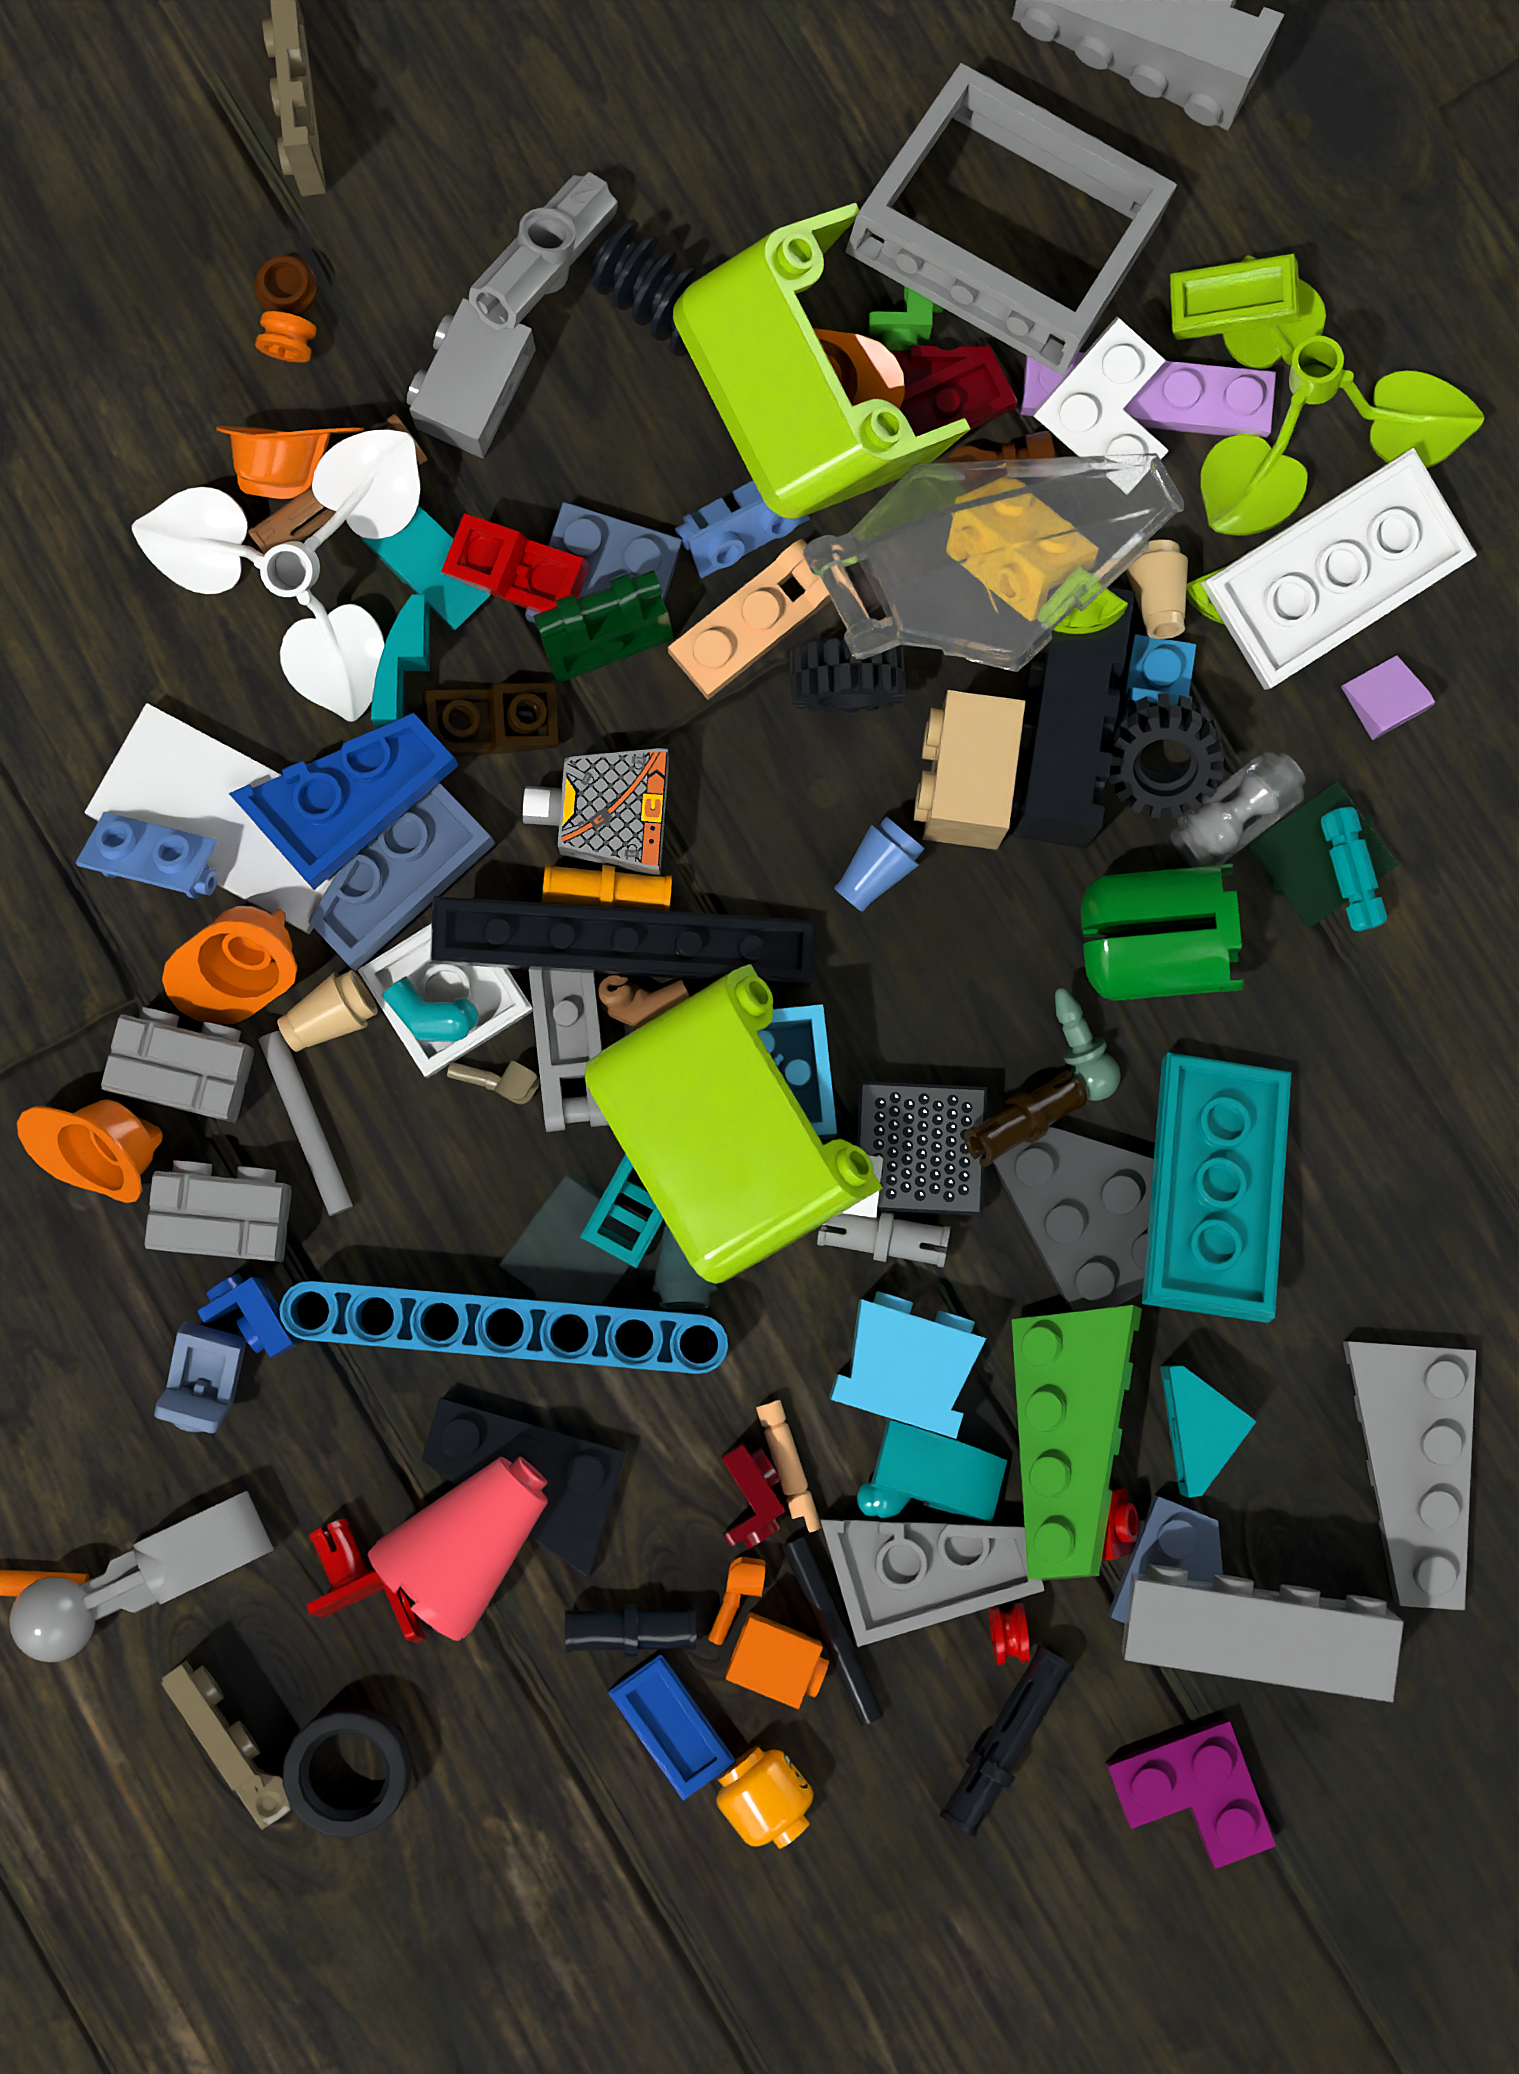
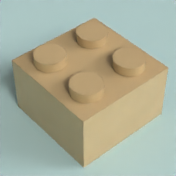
M948 690L942 709L931 708L929 721L926 722L921 759L933 760L931 772H922L921 783H918L913 816L914 821L925 822L922 840L998 849L1010 824L1025 708L1024 700Z

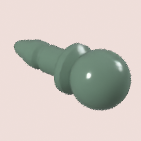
M1059 988L1055 992L1056 1015L1059 1022L1063 1024L1062 1030L1070 1046L1063 1053L1065 1062L1072 1065L1070 1069L1072 1078L1070 1081L1076 1076L1080 1079L1085 1087L1087 1100L1099 1101L1106 1099L1119 1086L1120 1068L1116 1060L1105 1052L1107 1044L1104 1038H1093L1086 1019L1082 1017L1083 1011L1080 1004L1067 989Z

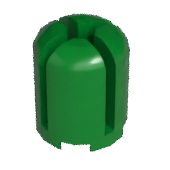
M1233 864L1104 875L1091 882L1084 893L1080 905L1083 937L1198 930L1107 938L1083 944L1086 975L1092 987L1102 997L1114 1001L1243 990V980L1230 981L1229 963L1238 962V952L1242 949L1237 890L1223 892L1222 876L1232 875Z

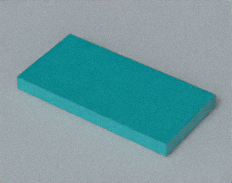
M1169 1052L1162 1058L1142 1304L1269 1323L1275 1318L1291 1072Z

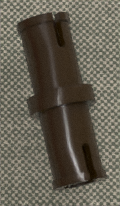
M1064 1070L1057 1074L1054 1079L1028 1095L1021 1092L1017 1093L1005 1101L1002 1111L978 1126H973L965 1131L964 1141L967 1150L975 1160L979 1158V1164L989 1166L998 1157L1025 1141L1033 1144L1047 1134L1048 1126L1075 1109L1078 1110L1086 1105L1087 1093L1084 1085L1077 1076L1065 1084V1082L1072 1078V1072Z

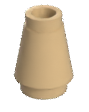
M1153 540L1142 543L1131 550V562L1127 564L1125 571L1131 588L1135 592L1134 596L1146 625L1147 635L1153 639L1176 637L1185 630L1184 618L1188 559L1180 553V547L1174 541Z
M350 970L343 975L333 972L290 1009L286 1015L279 1018L277 1023L288 1045L295 1052H298L305 1047H311L366 1028L367 1019L376 1015L378 1010L371 992L354 970Z

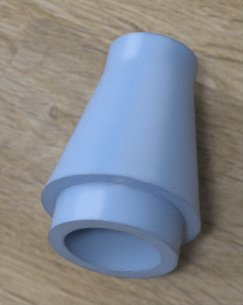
M886 816L877 828L872 824L870 825L845 874L834 889L857 909L864 912L871 902L919 866L915 860L924 851V848Z

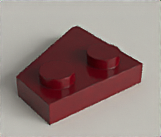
M911 346L910 351H891L904 373L905 395L900 411L906 417L915 437L963 418L966 419L970 430L1016 408L1018 400L990 346H959L957 349L950 351L942 350L936 346Z

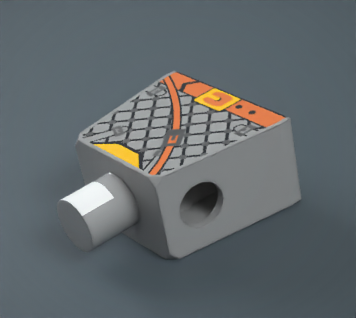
M657 748L565 758L562 788L525 786L523 823L559 826L558 849L560 854L567 858L600 866L614 865L616 870L632 874L660 876L669 767L668 749Z

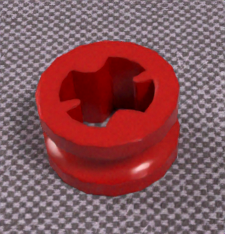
M1014 1603L1013 1608L1007 1612L1001 1611L998 1605L989 1607L990 1634L995 1664H1005V1660L1010 1656L1018 1657L1021 1663L1029 1662V1638L1023 1603Z

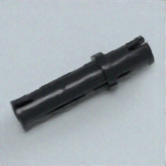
M1037 1646L1036 1653L1012 1694L1007 1699L978 1752L972 1749L969 1752L965 1761L970 1765L945 1808L939 1813V1816L966 1834L976 1838L978 1829L1003 1786L1011 1788L1016 1779L1011 1774L1037 1728L1042 1723L1044 1716L1069 1673L1074 1670L1075 1666L1043 1646Z

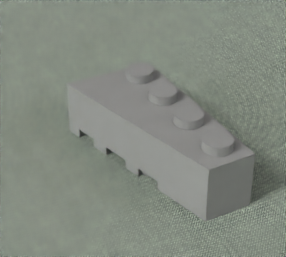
M1016 0L1012 19L1019 22L1022 28L1032 37L1042 41L1054 40L1075 51L1076 56L1086 65L1095 69L1108 68L1129 79L1131 85L1142 94L1153 98L1162 96L1183 107L1186 114L1196 122L1207 126L1218 125L1228 131L1263 67L1285 14L1263 7L1259 17L1234 9L1236 0Z
M1148 1565L1147 1575L1131 1573L1121 1646L1124 1660L1393 1702L1404 1621L1387 1608L1386 1601L1356 1595H1347L1346 1600L1320 1597V1591L1292 1585H1280V1592L1254 1589V1581L1227 1575H1214L1213 1583L1187 1580V1570L1163 1565Z

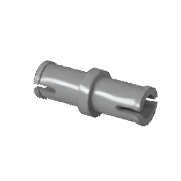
M881 1211V1216L876 1215V1218L841 1213L821 1225L817 1245H829L874 1253L873 1260L886 1262L887 1256L935 1264L938 1267L944 1268L951 1227H939L895 1219V1212Z

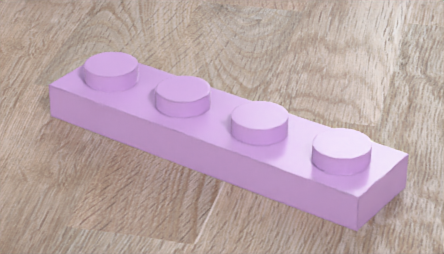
M1079 352L1077 354L1071 366L1067 370L1066 374L1082 357L1084 353ZM1027 355L1021 415L1033 416L1034 410L1064 376ZM1165 361L1123 409L1145 428L1224 436L1252 434L1266 440L1271 433L1276 372Z

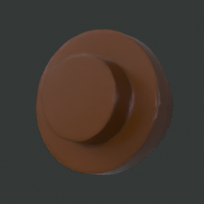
M288 255L274 257L265 262L256 274L254 281L255 295L259 304L266 312L278 311L300 316L310 309L317 296V281L312 269L307 263L297 257Z

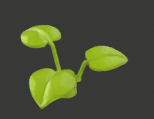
M1248 255L1242 260V262L1257 259ZM1298 278L1301 321L1222 333L1230 354L1249 369H1267L1283 357L1284 361L1291 365L1289 387L1293 396L1278 439L1272 449L1264 439L1257 435L1237 434L1223 439L1208 453L1201 470L1200 483L1208 525L1214 531L1223 534L1251 535L1269 530L1281 524L1297 510L1306 492L1307 472L1299 461L1282 454L1289 443L1305 403L1321 404L1327 402L1337 393L1339 388L1344 389L1362 417L1375 420L1370 431V443L1377 455L1387 463L1414 448L1425 468L1432 467L1445 460L1482 426L1484 415L1477 405L1459 389L1437 377L1418 371L1394 372L1381 378L1375 386L1373 394L1374 407H1371L1353 382V372L1342 370L1344 355L1341 347L1333 339L1321 336L1326 319L1325 306L1321 297L1308 283Z

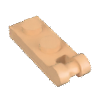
M803 539L790 545L771 565L668 647V653L707 700L827 605L842 590L843 586L831 572L824 574L814 563L812 558L815 553ZM793 576L806 590L794 602L780 588Z

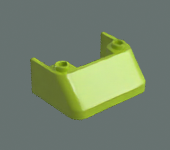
M856 203L773 231L693 282L677 299L673 309L675 326L762 499L774 513L788 519H798L923 470L970 430L966 419L963 418L915 437L904 414L890 402L872 399L852 406L796 294L809 289L820 278L824 268L823 254L856 220L857 214L860 211Z

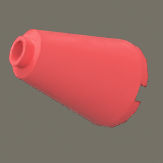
M518 1456L512 1463L503 1457H499L377 1540L376 1544L367 1554L370 1562L385 1584L394 1593L401 1587L416 1602L410 1608L416 1615L439 1633L454 1641H460L469 1632L474 1630L548 1503L546 1496L541 1491L547 1484V1481L524 1458Z

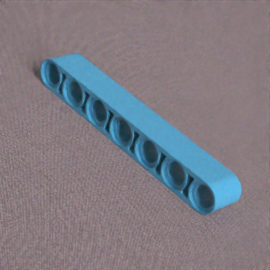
M315 1281L300 1282L291 1287L283 1296L280 1305V1319L285 1329L294 1337L312 1341L694 1374L707 1373L717 1368L724 1360L728 1349L727 1335L723 1327L713 1318L697 1314ZM316 1292L326 1299L329 1306V1314L322 1326L312 1330L301 1323L298 1317V1307L300 1301L306 1295ZM374 1298L385 1299L390 1303L394 1312L392 1326L381 1335L371 1334L362 1323L363 1308ZM440 1303L449 1304L454 1308L459 1319L457 1331L451 1338L445 1341L433 1338L427 1331L425 1323L427 1313L432 1307ZM502 1309H512L517 1312L524 1326L522 1337L518 1342L507 1347L496 1343L491 1337L489 1330L491 1318ZM568 1314L578 1315L588 1326L589 1335L587 1342L576 1352L562 1350L557 1346L553 1338L555 1323L559 1318ZM637 1319L645 1322L653 1332L654 1341L647 1354L642 1357L633 1358L625 1355L617 1345V1334L624 1323ZM695 1325L709 1327L718 1338L717 1353L711 1360L705 1363L692 1362L681 1351L680 1342L682 1335L687 1329Z

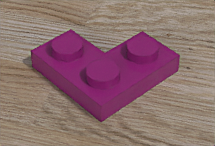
M1226 1718L1105 1762L1127 1825L1131 1829L1190 1807L1210 1864L1215 1869L1276 1847L1230 1721Z

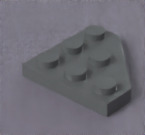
M1048 1126L1047 1134L1033 1144L1025 1141L998 1157L992 1165L1070 1312L1116 1307L1143 1293L1154 1159Z

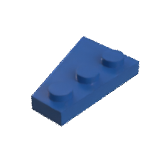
M412 713L343 743L342 749L307 765L304 761L283 769L282 776L254 788L250 784L230 792L229 795L310 887L315 890L457 768L459 764L421 720Z

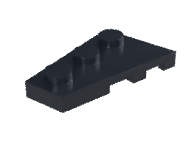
M442 1397L437 1405L421 1461L458 1486L499 1457H503L512 1463L518 1456L524 1458L547 1481V1484L541 1491L548 1500L528 1536L589 1578L626 1451Z

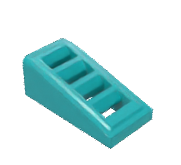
M625 1154L580 1237L637 1268L661 1225L663 1217L648 1191L628 1180L634 1167ZM621 1192L652 1209L653 1212L649 1219L646 1220L615 1203L619 1193ZM607 1215L639 1231L641 1234L636 1243L603 1226L602 1224Z

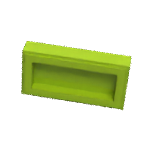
M1294 254L1170 274L1172 328L1177 340L1301 321L1298 262Z

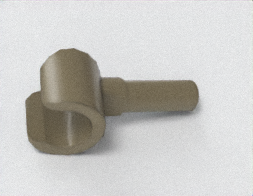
M511 1060L502 1077L489 1071L454 1062L450 1063L447 1071V1077L484 1086L486 1089L493 1090L519 1105L529 1102L540 1085L539 1076Z

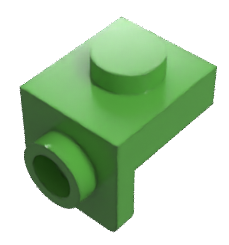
M904 286V312L869 313L867 337L880 341L890 351H910L911 346H928L932 329V313H943V307Z

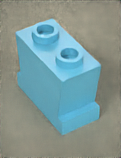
M876 1291L873 1303L862 1299L859 1300L849 1377L836 1374L829 1399L956 1439L963 1413L951 1409L986 1340L984 1337L972 1334L975 1322L942 1311L937 1312L935 1322L910 1315L913 1302Z

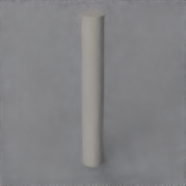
M280 1030L259 1038L258 1041L329 1216L352 1208L353 1204L286 1040Z

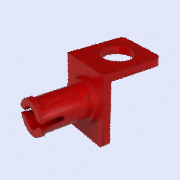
M347 1519L327 1524L329 1531L324 1532L323 1528H319L309 1535V1539L315 1546L331 1584L327 1595L306 1605L310 1615L324 1618L384 1589L406 1640L414 1643L426 1640L417 1615L410 1609L413 1605L406 1592L400 1587L394 1593L375 1570L367 1571L350 1531V1524Z

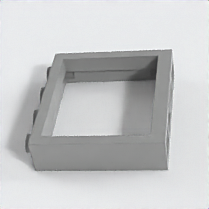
M960 63L858 212L845 252L1064 376L1158 226L1177 184L1158 174L1153 169L1108 146L1100 139L1051 114L1045 108L1035 105L996 83L991 78ZM952 118L1133 219L1076 312L892 209V206ZM872 234H875L880 238L884 239V244L876 240L875 238L871 237ZM1051 334L1064 341L1065 344L1062 345L1051 339Z

